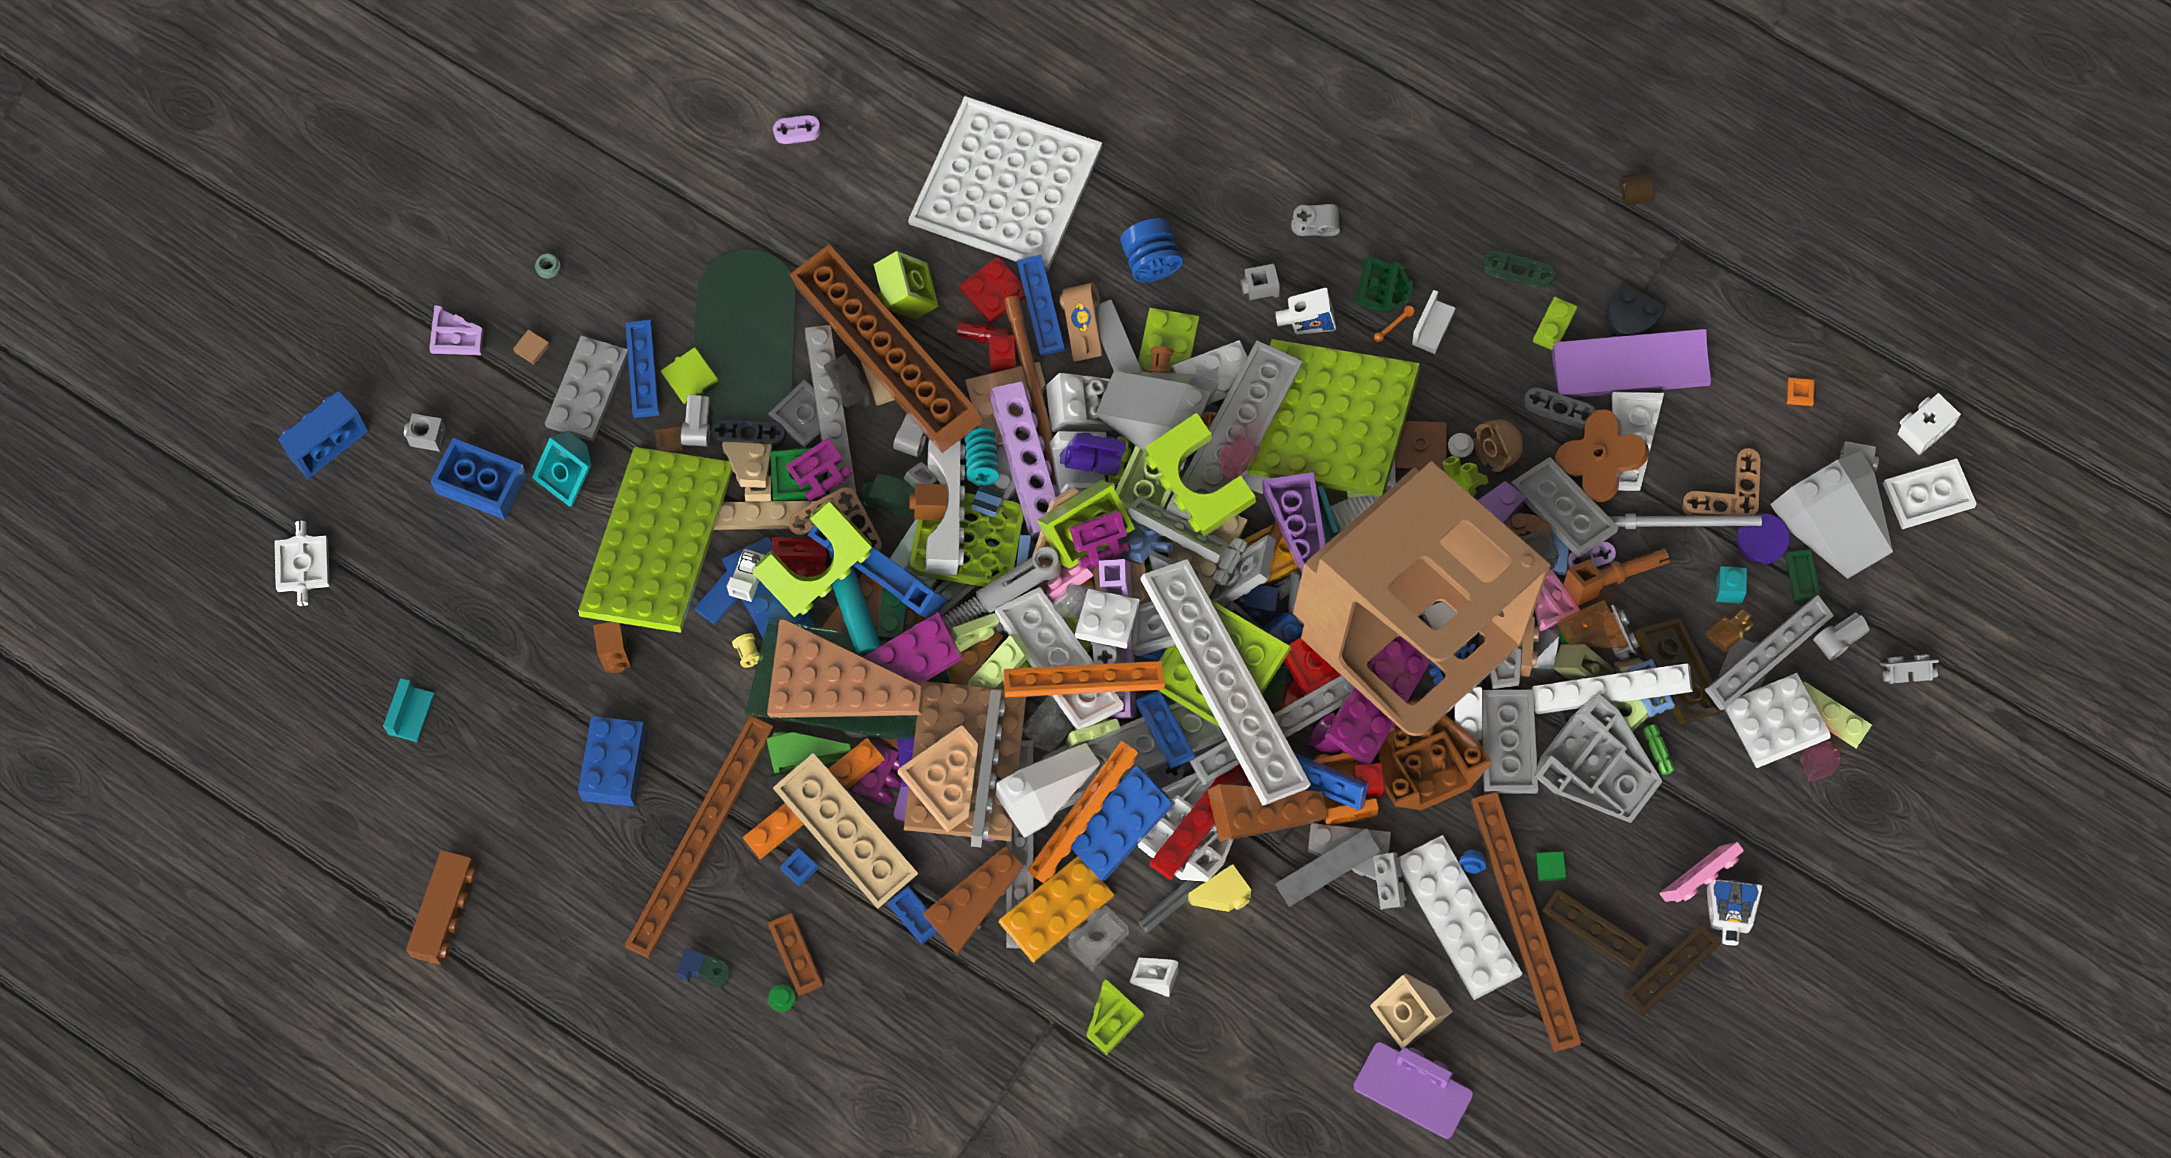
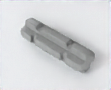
M1233 539L1230 545L1231 550H1227L1218 566L1220 568L1219 571H1215L1212 580L1218 585H1226L1230 578L1228 576L1229 573H1233L1242 557L1240 553H1244L1247 548V543L1243 539Z

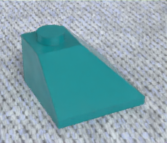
M568 430L550 437L532 476L535 481L569 507L573 506L591 467L587 445Z

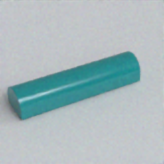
M852 565L850 567L852 569L850 574L843 580L837 578L832 583L855 653L860 657H864L881 647V643Z

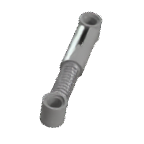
M1050 547L1039 548L1035 551L1032 558L976 591L977 598L973 597V600L969 599V603L965 602V605L961 604V607H957V610L949 611V615L945 614L944 619L950 631L953 627L964 624L967 621L970 622L971 619L974 620V617L978 618L979 614L982 616V612H988L989 614L994 612L995 608L1012 601L1042 581L1056 578L1061 571V563L1057 552ZM1045 560L1053 561L1048 567L1041 566Z

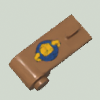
M1088 283L1064 289L1063 294L1060 295V303L1062 308L1065 309L1073 362L1103 356L1095 307L1100 305L1097 286L1095 283Z

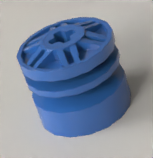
M1157 218L1139 222L1124 231L1120 237L1125 256L1129 258L1128 264L1131 268L1132 276L1138 282H1154L1164 279L1179 270L1183 264L1179 247L1174 243L1175 236L1171 225L1165 219Z

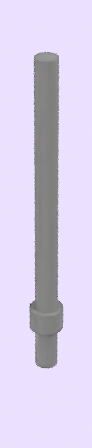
M1636 514L1608 516L1618 527H1625V529H1636V527L1762 526V516H1636Z

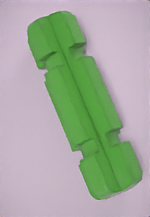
M1654 724L1645 727L1643 733L1646 740H1649L1648 745L1655 762L1659 763L1657 767L1660 774L1667 775L1674 772L1675 767L1672 760H1669L1670 755L1663 738L1659 737L1660 731L1658 726Z

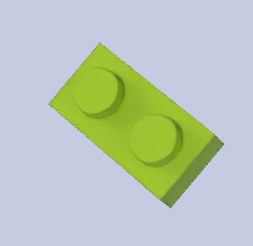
M1554 297L1533 338V342L1553 350L1554 342L1562 341L1576 313L1577 306Z

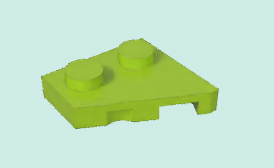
M1105 979L1094 1009L1092 1021L1089 1025L1087 1037L1107 1055L1144 1017V1013Z

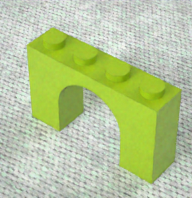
M1195 413L1145 446L1147 455L1144 458L1152 470L1157 468L1161 474L1159 480L1166 491L1169 489L1173 491L1176 496L1173 500L1181 512L1186 510L1191 518L1188 519V522L1196 533L1200 531L1205 537L1256 503V498L1241 475L1210 494L1192 492L1181 482L1179 472L1183 461L1190 454L1212 440L1211 432L1200 416Z
M830 498L810 514V520L829 539L834 549V559L826 571L812 577L800 576L791 571L772 550L752 567L753 574L794 617L798 613L804 615L814 605L812 601L817 596L824 597L833 588L831 584L837 578L843 580L852 571L850 567L856 561L862 563L871 554L872 543Z

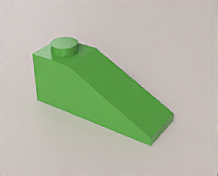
M777 732L772 737L766 738L775 775L793 771L812 753L823 764L840 760L851 751L850 745L847 743L794 732Z

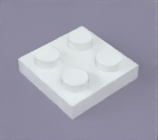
M1088 589L1076 628L1075 638L1127 649L1139 608V599Z

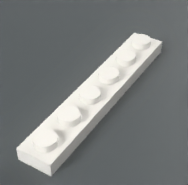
M1688 663L1532 686L1534 710L1537 714L1581 708L1598 693L1608 702L1618 703L1693 692L1691 670Z

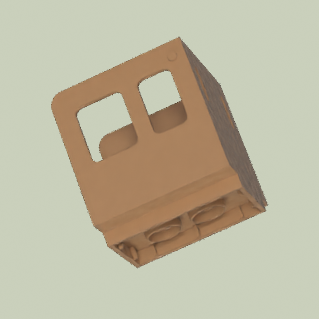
M1431 461L1420 471L1414 467L1304 563L1293 614L1304 623L1301 636L1304 642L1405 733L1419 736L1427 732L1522 645L1550 564ZM1442 601L1457 614L1440 629L1434 630L1418 617L1435 602ZM1478 632L1484 637V643L1466 659H1458L1454 656ZM1398 636H1402L1443 670L1446 675L1436 687L1415 705L1407 704L1367 667V663Z

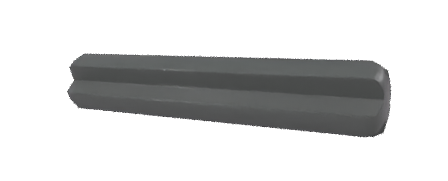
M1187 880L1139 920L1138 924L1141 929L1146 933L1150 932L1188 900V894L1205 883V881Z

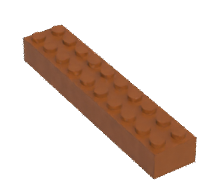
M830 244L790 274L801 294L941 453H944L982 423L974 405Z

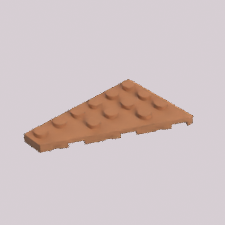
M779 620L767 711L770 718L922 715L924 689L920 685L786 620Z

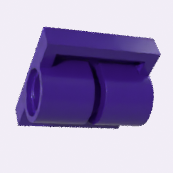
M1087 432L1077 433L1060 453V464H1064L1065 468L1086 472L1091 470L1092 473L1116 476L1120 469L1121 456L1126 451V441H1120L1114 437L1103 438L1093 436Z

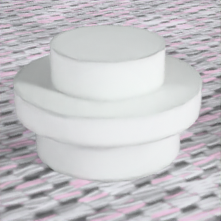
M1464 433L1453 435L1448 442L1449 452L1458 458L1468 457L1474 448L1472 438Z

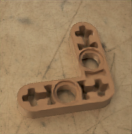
M1750 448L1739 452L1735 462L1734 494L1691 491L1685 495L1682 502L1684 513L1688 516H1754L1757 514L1759 508L1761 461L1758 452ZM1745 457H1750V461L1752 462L1749 468V472H1745ZM1744 479L1750 480L1754 484V488L1752 490H1744L1740 486V482ZM1745 498H1749V513H1744L1742 508ZM1692 499L1696 500L1698 504L1697 509L1692 508V504H1690ZM1706 500H1709L1708 510H1705ZM1723 501L1727 505V510L1724 512L1716 511L1713 503Z
M841 488L795 512L789 518L788 525L793 533L797 535L807 534L814 526L812 521L806 522L804 524L805 529L801 530L799 527H793L796 523V517L799 516L801 519L809 517L806 511L811 509V513H813L817 506L823 504L828 498L843 513L849 511L845 503L840 505L839 500L842 499L841 494L844 492L847 495L852 494L853 498L850 500L853 508L858 505L860 510L852 511L847 517L851 520L854 515H862L865 518V525L859 530L864 533L868 528H871L872 533H867L871 541H877L874 548L879 551L881 550V540L858 496L850 488Z

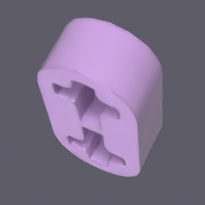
M810 115L783 118L775 122L773 126L775 139L782 144L815 140L821 131L818 119ZM807 125L812 126V131L807 132ZM782 128H787L786 135L782 134Z
M1602 542L1579 558L1572 552L1568 558L1567 568L1575 566L1576 558L1580 561L1589 559L1597 569L1609 566L1614 561L1615 548L1608 542ZM1600 550L1604 553H1609L1607 559L1604 560L1602 556L1597 557Z

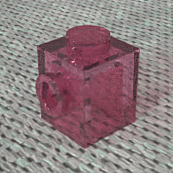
M1238 434L1230 445L1226 444L1220 451L1218 456L1220 457L1219 468L1225 476L1231 479H1236L1240 475L1244 478L1258 460L1260 448Z
M1830 741L1807 747L1800 756L1809 782L1834 775L1841 762L1838 750L1836 748L1833 749Z

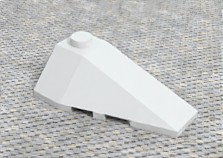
M1083 743L1025 767L997 782L996 797L1025 838L1048 825L1057 811L1069 801L1073 793L1100 766V762L1089 746Z

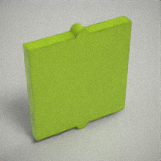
M695 347L683 356L676 357V361L661 370L683 404L687 403V395H703L707 388L718 381Z

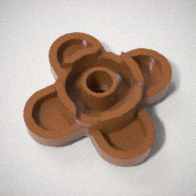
M1598 410L1591 414L1585 423L1584 439L1564 443L1556 453L1555 462L1568 476H1583L1584 492L1592 500L1604 502L1611 499L1618 491L1619 476L1624 471L1636 470L1646 463L1649 456V448L1646 442L1637 435H1621L1620 420L1613 412Z

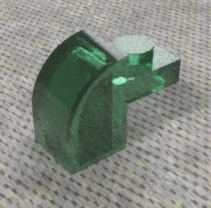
M877 474L875 480L865 481L859 500L863 507H883L894 516H913L914 509H909V496L914 494L915 488L900 479Z

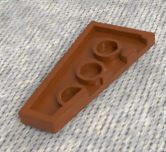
M1005 846L923 913L924 917L953 951L959 955L969 938L978 930V926L984 918L993 910L999 898L1005 894L1023 870V865Z

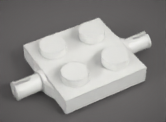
M297 521L295 522L296 536L287 540L275 541L276 590L278 592L296 591L297 605L303 606L304 604L306 606L308 605V590L330 587L327 536L312 537L306 535V522L301 521L300 524Z

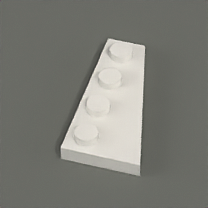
M1613 392L1612 412L1620 420L1621 435L1634 434L1641 437L1648 445L1650 452L1664 393ZM1647 461L1636 470L1624 471L1619 476L1618 490L1640 491Z

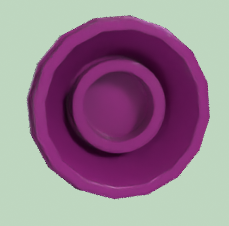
M1329 713L1325 715L1313 729L1310 736V744L1316 750L1330 754L1343 751L1324 737L1336 714Z

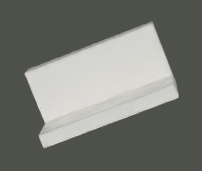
M1433 290L1414 330L1412 345L1436 354L1455 313L1454 307L1437 301L1438 292Z

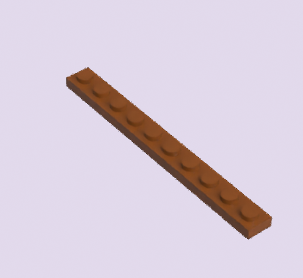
M752 716L748 718L626 941L625 947L648 959L652 956L767 744L766 738L771 737L774 731L772 725Z
M1494 792L1471 799V804L1553 1051L1557 1052L1581 1044L1498 793Z

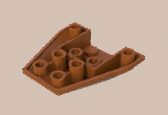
M1415 697L1407 701V704L1415 705L1423 697ZM1446 715L1427 732L1419 736L1405 733L1394 723L1378 750L1384 788L1394 805L1421 811L1469 790L1491 765V760L1479 741Z

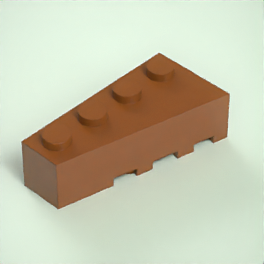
M1219 784L1208 789L1220 842L1307 825L1328 818L1323 795L1320 791L1303 790L1262 805L1254 788L1251 786Z

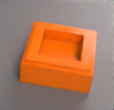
M1789 377L1787 382V404L1813 406L1815 380Z

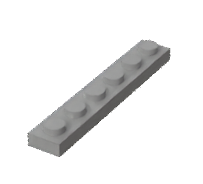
M1819 595L1812 597L1705 688V691L1720 710L1725 709L1834 615Z
M991 689L971 836V846L982 847L983 838L988 839L990 822H985L986 813L991 814L993 798L988 797L989 789L995 788L996 773H991L992 764L998 765L999 749L994 747L995 740L1001 741L1002 725L998 724V717H1004L1006 702L1001 700L1000 690Z

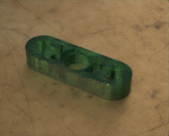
M1496 250L1490 251L1484 256L1483 270L1490 276L1540 289L1549 288L1554 282L1555 270L1547 263ZM1493 259L1498 260L1496 267L1491 266ZM1506 262H1509L1507 271H1505V264ZM1514 265H1522L1525 267L1526 272L1517 275L1512 271V267ZM1532 268L1534 269L1532 277H1529L1530 269ZM1542 272L1547 273L1545 280L1540 279Z

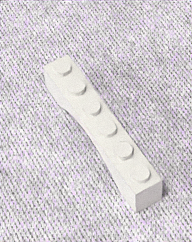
M930 439L928 443V469L936 476L940 484L947 485V511L937 529L927 539L925 573L957 575L958 565H963L964 549H959V543L963 544L964 528H959V522L964 521V507H960V501H964L965 486H960V480H964L965 465H960V459L965 457V444H960V440L944 453H941Z

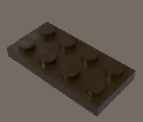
M1681 617L1639 628L1634 633L1647 660L1653 659L1657 668L1687 663L1690 665L1693 692L1670 695L1675 704L1672 710L1680 725L1720 714L1727 709L1720 710L1705 691V688L1713 681Z

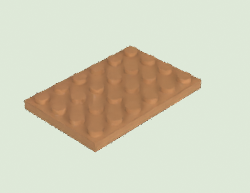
M923 682L921 684V687L924 689L922 715H917L912 759L960 725L978 743L969 817L947 832L909 787L904 830L966 837L972 836L990 691L992 689L1000 690L1001 700L1006 702L1004 717H998V724L1002 725L1001 741L995 740L994 748L999 749L998 765L992 764L991 773H996L995 788L989 789L988 797L993 798L991 814L986 813L985 822H990L988 839L1011 841L1013 820L996 797L997 782L1012 775L1019 767L1026 696L1005 697L1004 689Z

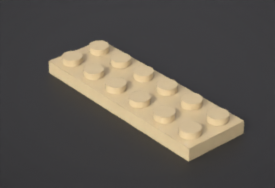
M814 753L773 787L775 792L877 909L918 875L917 871Z

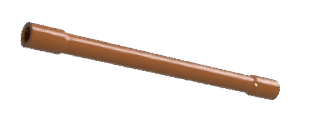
M1010 296L1004 299V303L1012 325L1033 412L1037 418L1039 435L1044 442L1045 459L1049 461L1052 474L1049 476L1052 485H1056L1050 448L1053 434L1023 321L1024 316L1018 296Z

